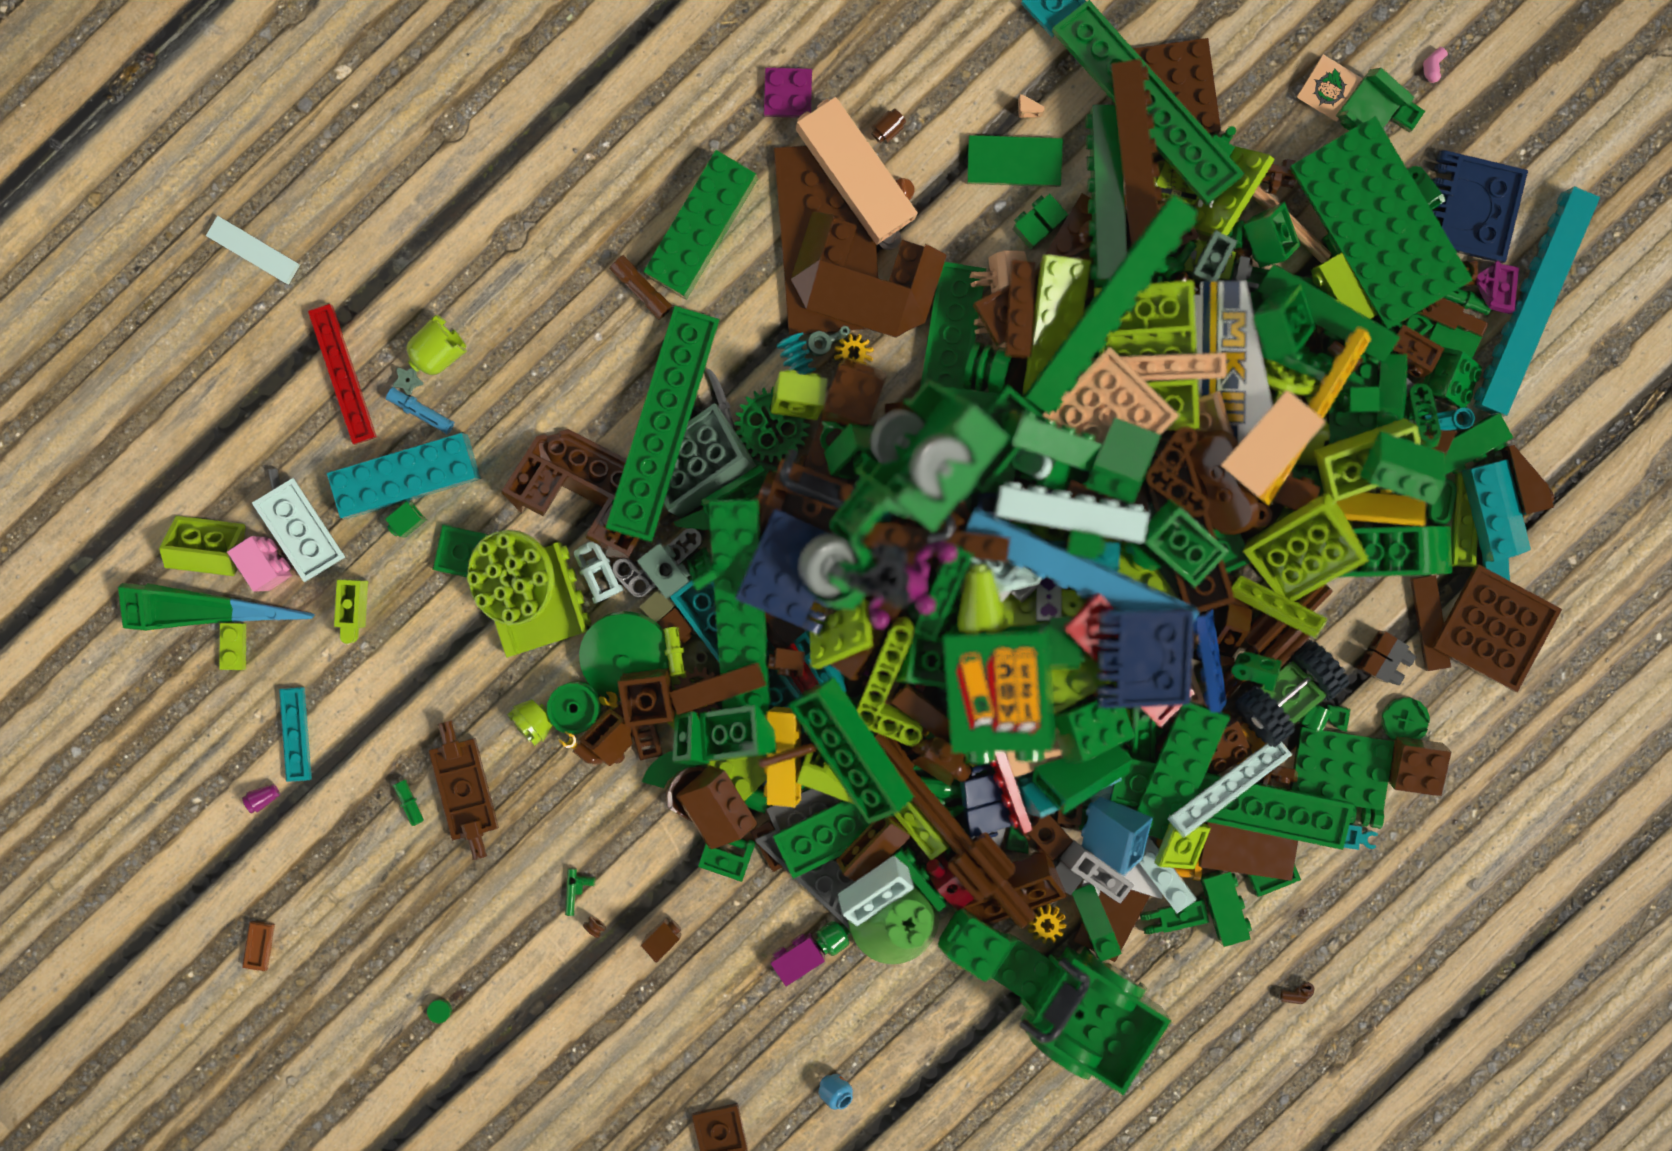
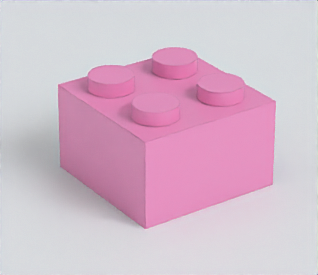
M251 536L227 552L253 592L270 591L293 576L289 571L291 569L289 563L279 556L276 551L278 547L271 538Z

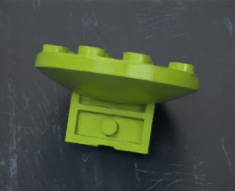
M1262 357L1272 406L1286 390L1297 395L1316 394L1320 391L1321 381Z
M502 530L486 536L475 547L468 565L467 581L476 605L488 617L502 624L519 625L534 620L548 606L554 589V572L548 554L537 540L521 531Z

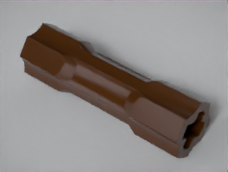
M624 255L620 256L610 266L609 269L622 283L628 286L658 320L662 319L672 309L673 306L661 293L656 291Z

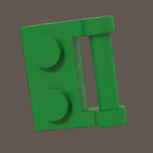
M740 839L728 843L746 850L744 856L718 847L710 849L706 844L698 867L742 882L756 842L751 839L749 841Z

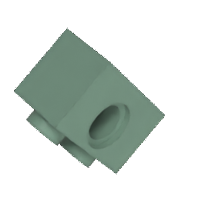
M1218 231L1213 232L1205 244L1190 277L1197 283L1217 282L1237 241Z
M660 543L637 561L667 599L691 580L688 578L690 575L688 569L683 564L678 565L674 560L676 554L669 545L664 546ZM663 563H669L672 567V573L667 577L663 576L660 572V567Z

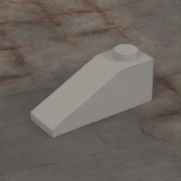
M1075 840L1060 857L1073 872L1118 903H1121L1134 887V884L1117 873Z

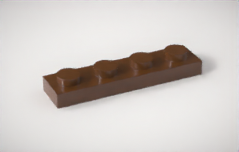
M1013 259L1010 262L1005 356L1029 358L1031 356L1036 262Z

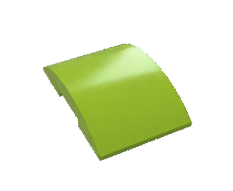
M1194 282L1150 284L1145 292L1142 293L1140 291L1135 298L1137 302L1129 313L1125 311L1120 318L1122 323L1114 333L1110 332L1106 337L1107 344L1099 353V357L1109 347L1120 357L1198 354ZM1095 288V297L1101 288ZM1199 379L1144 380L1179 415L1166 430H1176L1184 426H1190L1194 429L1199 428Z

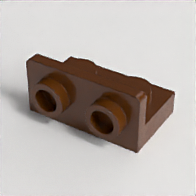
M1403 324L1396 333L1401 337L1391 353H1407L1408 373L1414 377L1423 378L1432 373L1444 348Z

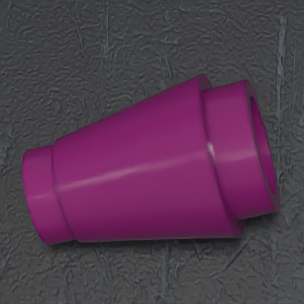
M273 783L246 792V796L242 797V800L249 813L255 811L258 813L275 800L276 797L280 796V792Z

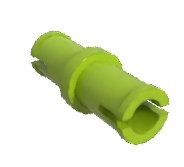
M679 627L663 629L667 647L665 655L668 656L670 676L684 675L682 659L684 649L680 645Z

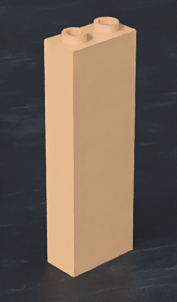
M837 97L830 101L825 99L817 106L818 109L812 113L808 111L798 118L796 131L872 240L878 245L915 220L918 213Z

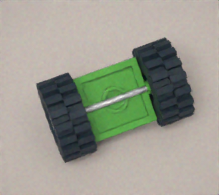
M1309 640L1290 658V663L1279 672L1273 692L1264 690L1265 685L1261 688L1253 686L1235 702V708L1238 710L1239 716L1243 718V722L1247 723L1248 728L1251 731L1253 730L1258 738H1261L1265 744L1268 743L1269 746L1276 747L1294 732L1295 728L1293 725L1322 700H1332L1349 684L1348 675L1344 673L1345 670L1339 665V661L1334 659L1333 655L1325 650V647Z

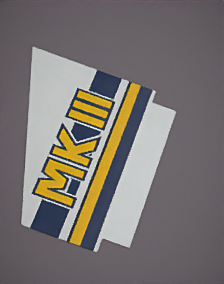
M1245 281L1201 282L1200 295H1195L1198 354L1226 353V378H1200L1199 398L1220 391L1233 435L1240 444L1272 407L1257 331L1253 326V313Z

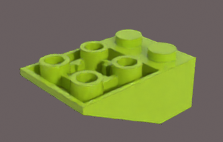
M815 751L807 754L797 783L854 804L821 753Z

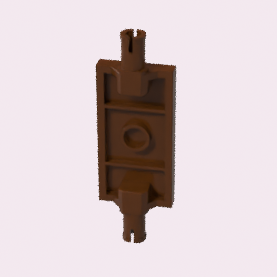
M450 720L437 724L443 744L441 747L430 749L429 754L452 841L461 838L468 840L472 860H477L487 856L482 839L483 833L499 828L476 738L461 742L457 740L452 724L453 721Z

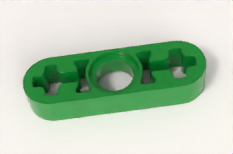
M1416 384L1410 389L1408 398L1413 423L1418 428L1421 445L1434 448L1440 442L1441 428L1433 393L1428 385ZM1417 393H1421L1424 396L1423 404H1420V397L1416 395ZM1420 412H1428L1432 417L1428 420H1423L1419 418L1418 414ZM1428 427H1430L1429 432L1430 435L1433 436V439H1429V437L1425 435Z

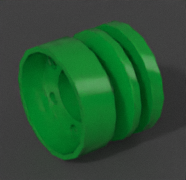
M979 342L973 345L965 368V390L974 391L976 389V391L984 392L987 385L988 392L1000 393L1005 387V377L1009 375L1011 369V357L1005 356V348L1000 347L994 356V347L988 344L985 347L983 343Z

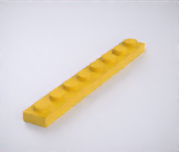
M1358 327L1355 333L1349 335L1346 341V348L1342 354L1335 358L1332 371L1329 376L1326 375L1320 384V391L1310 399L1307 407L1321 419L1325 416L1370 342L1371 338L1366 330ZM1306 445L1259 497L1256 496L1261 502L1270 506Z

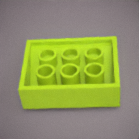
M1328 492L1248 538L1243 550L1274 592L1292 601L1303 597L1368 561V557L1343 511Z

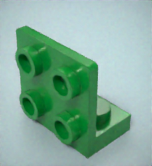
M1444 348L1432 373L1425 376L1423 384L1431 388L1434 396L1444 397L1458 408H1466L1472 400L1476 382L1481 377L1482 366L1463 351Z

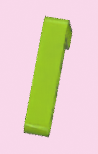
M899 617L892 623L859 701L857 712L869 730L907 745H915L921 740L923 726L902 710L884 703L910 644L914 628L910 619ZM903 629L907 634H899L896 630ZM888 650H895L898 654L892 655ZM885 670L889 675H883L879 671ZM876 690L880 692V695H874L871 691ZM867 710L870 711L872 714L867 715L863 713V711ZM890 719L894 721V723L890 724L887 723L885 720ZM913 728L916 732H910L907 729Z

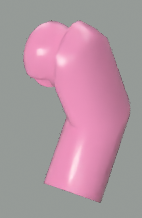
M1443 47L1436 49L1423 63L1425 78L1430 83H1435L1441 78L1439 62L1448 55Z

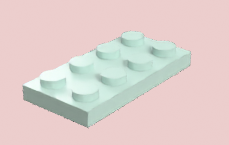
M294 478L252 502L304 582L346 558Z

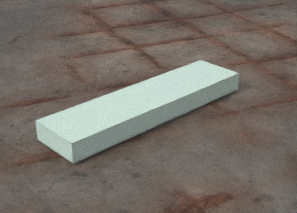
M219 216L216 217L206 234L210 239L288 285L300 266L297 262Z

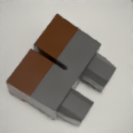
M1378 630L1368 647L1372 651L1367 650L1356 669L1373 676L1381 682H1389L1399 686L1404 680L1405 675L1396 670L1401 662L1410 667L1417 656L1408 650L1410 646L1388 632Z

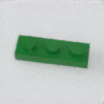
M760 465L702 499L701 503L707 518L710 520V500L751 499L759 494L767 476L765 469Z

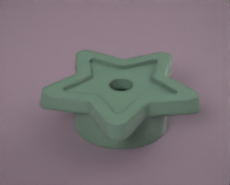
M397 368L398 379L393 386L395 388H403L408 396H411L413 389L424 384L418 378L417 371L413 368L409 370Z

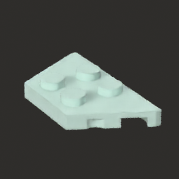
M972 559L968 569L972 568L971 565L974 563H986L987 567L992 568L998 591L1001 593L1038 584L1042 579L1034 575L1032 569L1026 566L1019 568L1009 562L1010 559H1008L1007 563Z

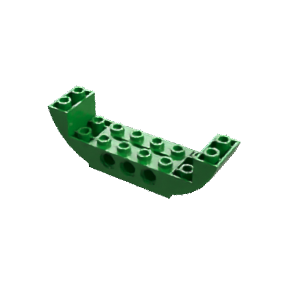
M1451 526L1352 529L1368 557V561L1339 577L1452 573Z

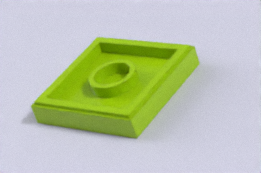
M1170 822L1154 863L1158 867L1195 869L1211 827L1207 824H1201L1183 838Z

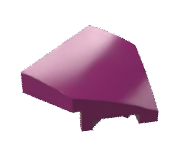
M1497 261L1478 274L1475 280L1490 309L1507 314L1515 311L1518 267L1500 264Z

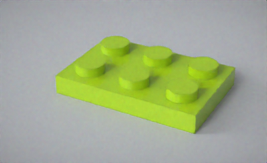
M863 599L853 610L841 609L828 615L824 622L821 620L815 621L823 626L819 634L810 631L811 667L820 669L872 646L871 615L868 608L870 602Z

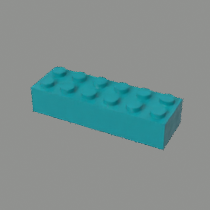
M464 433L327 473L341 519H350L481 480L469 436Z

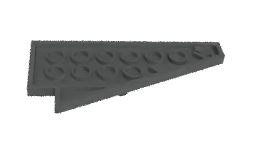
M809 788L801 792V801L795 807L771 805L766 810L775 829L756 837L755 840L790 873L772 835L839 803L840 800L834 796ZM839 857L795 878L849 929L848 919L842 914L838 894L855 883V881L842 873L836 861Z

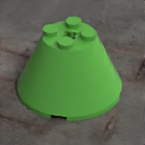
M913 880V889L860 925L856 926L848 919L850 933H852L858 948L871 959L885 964L905 963L921 955L932 943L938 930L939 912Z

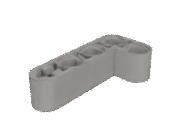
M689 528L684 530L669 544L672 549L677 548L681 553L680 559L676 561L678 565L682 564L702 545L703 535L699 530ZM688 534H696L695 540L697 543H689L685 547L689 549L686 553L685 549L678 542L681 541L682 544H685L689 540ZM619 559L614 563L613 573L615 577L632 595L636 597L646 596L657 587L644 569L641 570L631 559ZM623 562L630 566V572L626 576L619 572V566ZM669 563L661 565L664 570L662 575L669 576L672 573L671 565ZM639 579L646 583V590L643 593H639L635 589V583Z

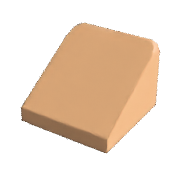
M1020 94L1018 99V117H1042L1044 106Z

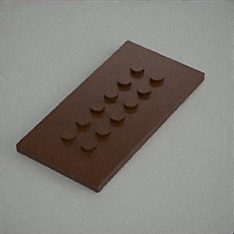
M806 145L774 148L789 336L797 333L810 335L817 331L834 333L838 332L843 326H847L850 331L869 330L807 310L794 287L791 277L812 212L835 214V218L857 225L844 268L878 278L876 244Z

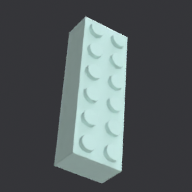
M1006 481L1004 486L998 485L993 514L996 516L1144 542L1149 513L1142 512L1143 507L1124 504V508L1118 507L1119 502L1103 499L1100 500L1099 504L1094 503V498L1077 495L1076 499L1070 498V493L1055 490L1050 495L1045 494L1046 489L1029 486L1028 490L1021 489V484Z

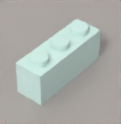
M893 856L841 891L838 897L843 916L858 926L913 889L908 867Z

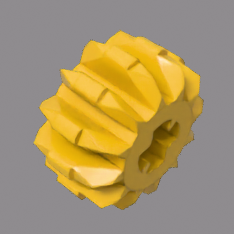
M848 334V343L843 338L839 340L844 347L835 346V351L842 354L834 356V359L838 361L849 358V350L853 349L855 351V349H858L859 358L855 360L865 363L864 360L872 362L873 357L866 354L872 353L874 349L872 347L865 348L870 342L868 339L860 343L862 337L860 334L857 335L856 341H853L852 334Z
M1049 903L1045 905V909L1038 907L1037 913L1032 910L1036 917L1032 922L1028 923L1031 926L1027 930L1029 933H1034V940L1037 941L1041 937L1042 943L1046 944L1048 937H1050L1054 943L1056 942L1055 934L1060 937L1063 936L1059 929L1066 928V923L1062 922L1065 915L1059 913V907L1055 906L1051 909ZM1044 919H1049L1051 925L1047 924L1048 927L1044 928L1041 922L1045 923Z

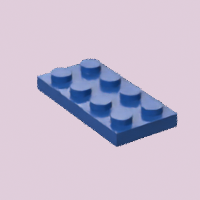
M1213 609L1202 611L1197 616L1193 628L1195 635H1199L1200 644H1197L1198 658L1203 660L1204 668H1201L1202 682H1206L1207 691L1204 692L1205 704L1210 706L1211 712H1220L1227 703Z

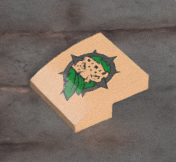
M1323 54L1296 97L1337 122L1339 119L1336 117L1337 113L1363 78Z

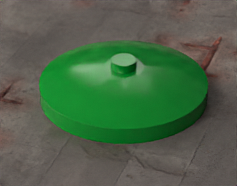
M618 611L601 617L591 625L580 645L579 661L585 679L602 696L609 699V695L606 692H613L617 695V702H621L618 681L622 674L669 668L668 656L665 655L667 647L664 630L654 620L637 612Z

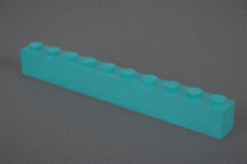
M1575 186L1563 191L1559 195L1556 202L1558 205L1557 210L1548 220L1547 226H1549V229L1538 244L1540 250L1529 265V270L1531 271L1528 278L1520 286L1521 295L1515 301V311L1512 312L1509 322H1506L1501 331L1503 337L1492 352L1493 361L1483 373V378L1485 379L1482 386L1475 392L1474 400L1476 401L1473 407L1491 415L1501 413L1502 417L1508 416L1600 200L1599 196Z

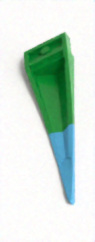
M121 583L118 587L122 626L125 629L147 631L224 622L312 619L315 614L149 583L146 585Z

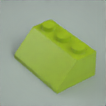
M175 516L159 547L164 568L234 576L238 568L227 552L244 541L245 524Z

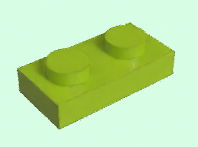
M220 623L219 670H246V623Z

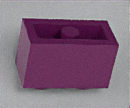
M811 933L806 936L804 934L797 936L792 940V945L786 949L783 946L772 954L774 957L771 958L770 964L785 987L825 962V955L817 946Z

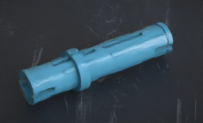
M395 387L391 388L386 395V400L402 408L404 413H411L446 435L454 427V421L417 401L416 397H409Z

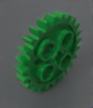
M772 387L771 393H767L766 389L762 388V395L753 391L755 398L752 400L749 397H745L748 405H739L744 411L743 413H736V416L741 419V421L734 422L735 426L741 427L736 433L738 436H743L741 441L743 444L747 443L745 446L747 450H753L752 458L760 454L761 462L766 457H769L770 463H773L774 457H777L781 463L782 456H787L790 449H794L799 453L796 446H805L801 439L802 437H809V434L804 432V429L810 428V424L804 423L807 420L806 418L772 414L771 406L774 387ZM762 407H766L773 422H779L776 424V428L783 439L782 444L779 443L773 430L766 428L769 426V423L761 410ZM761 415L763 417L762 424L759 426L751 425L750 420L752 416ZM784 425H793L795 427L794 433L789 436L782 433ZM766 435H771L774 438V443L769 447H765L761 443L762 438Z

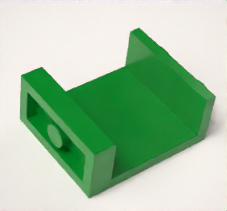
M1383 68L1370 69L1339 110L1336 117L1341 120V125L1349 131L1374 116L1377 117L1384 128L1400 106L1410 105L1415 97Z

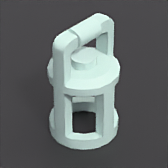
M589 541L574 551V556L581 569L579 573L585 577L592 592L594 604L624 590L622 585L618 584L609 565L611 561L609 558H606L600 545ZM594 549L597 557L585 561L583 555ZM600 570L603 571L611 588L603 593L593 575Z

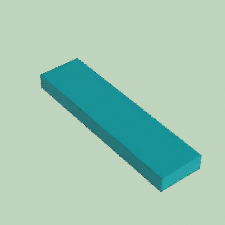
M305 687L279 689L286 782L311 780Z

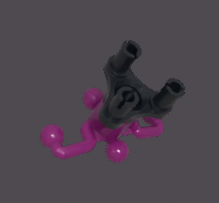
M943 540L927 544L916 554L915 563L910 567L906 561L907 553L903 546L878 542L874 548V554L879 558H883L880 564L866 574H858L853 571L847 573L844 580L850 582H845V585L849 588H855L863 594H876L869 603L868 608L871 615V625L877 629H883L889 623L888 614L884 610L878 609L883 601H888L893 606L900 608L906 607L910 602H916V608L921 614H930L934 611L936 603L931 596L925 595L927 588L925 578L929 573V567L925 559L938 549V558L944 563H950L957 557L956 548Z

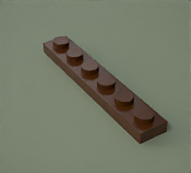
M875 523L871 531L863 537L862 541L866 547L875 548L878 542H884L890 545L898 544L903 546L907 552L918 553L927 545L924 540L926 534L943 530H935L933 532L927 528ZM954 532L949 539L945 540L946 543L955 544L970 553H974L972 559L1006 563L1008 561L1009 537ZM938 549L932 554L937 555Z

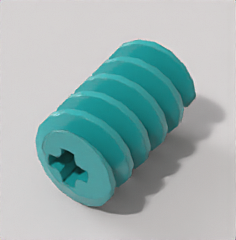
M804 333L791 335L778 343V349H785L780 353V357L788 358L783 363L784 367H791L789 370L797 371L801 375H808L816 370V367H808L813 358H805L810 350H802L807 341H799L798 339Z

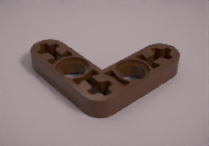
M1184 426L1175 433L1148 471L1147 482L1151 487L1171 499L1190 514L1202 516L1209 509L1210 502L1208 498L1174 474L1198 440L1197 431L1193 427ZM1190 431L1193 441H1187L1182 448L1187 449V451L1183 453L1180 448L1172 444L1174 441L1177 444L1181 442L1183 438L1180 435L1181 432L1187 433ZM1170 450H1174L1179 454V461L1175 464H1170L1165 459L1166 453ZM1162 471L1163 479L1168 481L1171 477L1174 481L1168 485L1165 491L1162 487L1166 484L1161 481L1153 482L1154 476L1152 472L1158 473ZM1175 484L1182 485L1185 488L1184 496L1180 498L1174 497L1171 493L1172 486ZM1190 491L1194 493L1191 496L1192 499L1195 501L1202 499L1204 501L1202 505L1205 508L1203 510L1198 509L1195 511L1193 509L1194 504L1189 500L1187 505L1182 503L1188 497Z

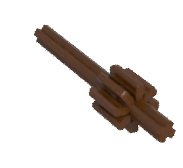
M1325 584L1294 602L1315 611L1330 596L1333 590ZM1261 612L1250 624L1249 634L1244 639L1250 646L1245 652L1282 661V667L1310 639V635ZM1233 666L1223 673L1227 699L1246 681L1237 679L1233 675ZM1171 727L1157 740L1158 743L1156 744L1155 751L1158 754L1162 750Z
M877 733L874 736L914 795L912 802L956 852V855L948 862L947 867L976 901H981L985 897L987 898L992 895L1020 929L1026 927L1028 923L1035 919L1036 914L1006 880L1015 872V865L988 833H981L978 837L976 836L971 839L887 738Z

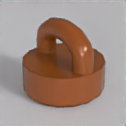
M899 178L896 180V183L910 201L915 192L914 185L909 179Z

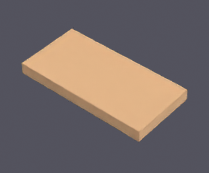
M1286 390L1221 466L1259 497L1322 427L1325 421Z

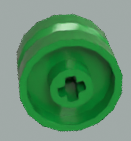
M572 681L558 687L550 695L547 702V715L550 723L563 733L580 734L587 731L601 717L603 712V705L599 701L600 694L589 683L584 681ZM571 704L577 705L578 710L576 712L572 710L574 706Z

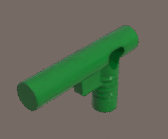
M568 868L566 916H574L575 895L583 893V885L595 886V877L577 876V868ZM571 877L576 880L575 883L570 882Z

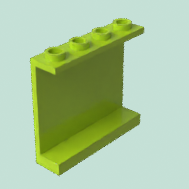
M561 542L544 548L550 558L554 572L553 594L546 609L534 620L519 625H506L494 620L506 658L588 631L589 626L592 625L588 612L584 613L582 604L585 603L581 590L577 591L575 581H577L575 570L569 567L567 559H570L569 551L566 545L562 546Z

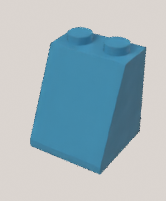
M1100 797L1095 802H1091L1087 808L1086 816H1088V820L1081 832L1083 837L1081 846L1117 873L1125 876L1143 858L1153 817Z

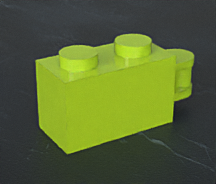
M337 580L334 627H340V640L345 644L356 642L359 638V628L366 627L368 581Z

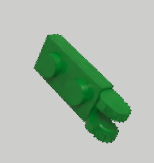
M1203 898L1196 899V901L1179 913H1176L1170 905L1140 914L1141 920L1160 918L1161 924L1149 925L1143 928L1144 934L1147 935L1159 932L1167 933L1209 923L1206 904Z

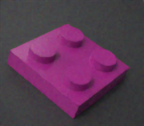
M765 68L764 117L799 118L808 111L811 113L812 69Z

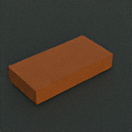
M253 920L249 922L242 968L264 972L268 970L275 924Z

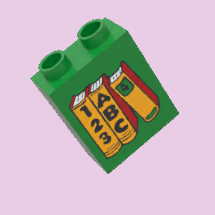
M1049 624L1007 625L1005 629L993 633H988L987 629H979L980 634L965 633L960 631L959 627H952L944 636L952 753H966V761L970 763L992 762L996 759L995 752H1015V760L1019 762L1043 760L1045 758L1044 751H1051L1056 740Z

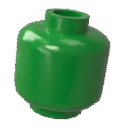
M831 921L817 931L815 942L824 955L835 956L849 946L848 936L851 933L843 923L839 925L836 921Z

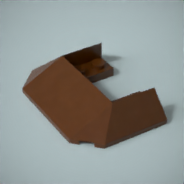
M812 212L791 277V281L807 310L894 338L926 322L947 254L926 243L924 247L902 240L888 282L844 268L857 225L837 219L835 214Z
M569 429L559 431L558 434L546 436L544 434L536 436L501 491L522 514L525 508L544 517L558 492L564 487L603 507L586 534V539L607 549L606 557L629 558L639 541L638 538L606 529L627 459Z

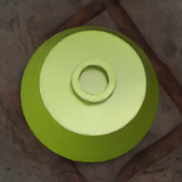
M532 699L513 706V710L507 714L508 718L515 722L514 724L520 733L529 742L531 741L533 746H536L540 741L544 742L553 726L548 718L546 707L543 704L538 705Z

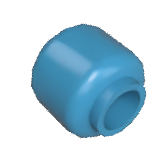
M832 1074L825 1076L821 1080L818 1094L829 1108L842 1110L851 1103L853 1088L843 1076Z

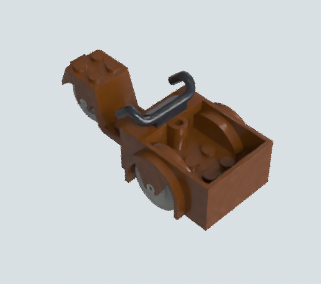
M848 357L842 360L826 399L821 420L808 455H802L800 461L796 464L794 462L798 453L796 450L790 449L786 458L781 460L778 471L770 470L764 480L757 497L759 501L761 537L774 509L834 534L831 529V521L857 488L855 485L861 479V476L858 475L854 485H852L854 480L830 474L824 454L825 450L820 442L821 433L824 428L822 421H835L841 426H848L851 423L869 427L887 379L885 371ZM835 428L827 434L826 443L829 447L843 432L841 429Z

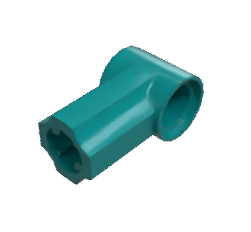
M1468 408L1437 413L1441 430L1467 429L1473 425L1475 420L1473 412ZM1458 413L1463 416L1464 421L1462 425L1457 423L1456 417ZM1431 414L1422 416V419L1428 420L1432 416Z

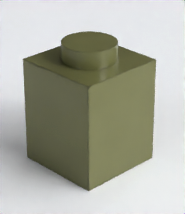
M658 589L639 607L643 610L641 614L658 623L676 607V604L670 597L666 599Z

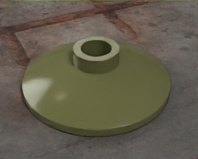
M695 634L686 643L681 645V648L684 649L682 654L684 671L689 670L692 674L694 667H698L700 673L703 668H707V675L715 672L717 675L720 672L719 662L698 634ZM698 653L705 655L706 658L703 662L698 661ZM696 677L693 679L702 680L704 679V677Z

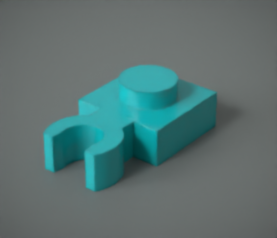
M1350 824L1344 848L1359 850L1361 843L1369 849H1375L1376 845L1368 843V837L1378 836V833L1372 830H1366L1362 833V826Z

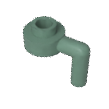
M843 326L837 333L831 335L822 331L814 332L807 340V349L814 356H823L830 350L831 344L840 342L841 338L845 339L850 333V329L847 326ZM814 342H820L822 348H816Z

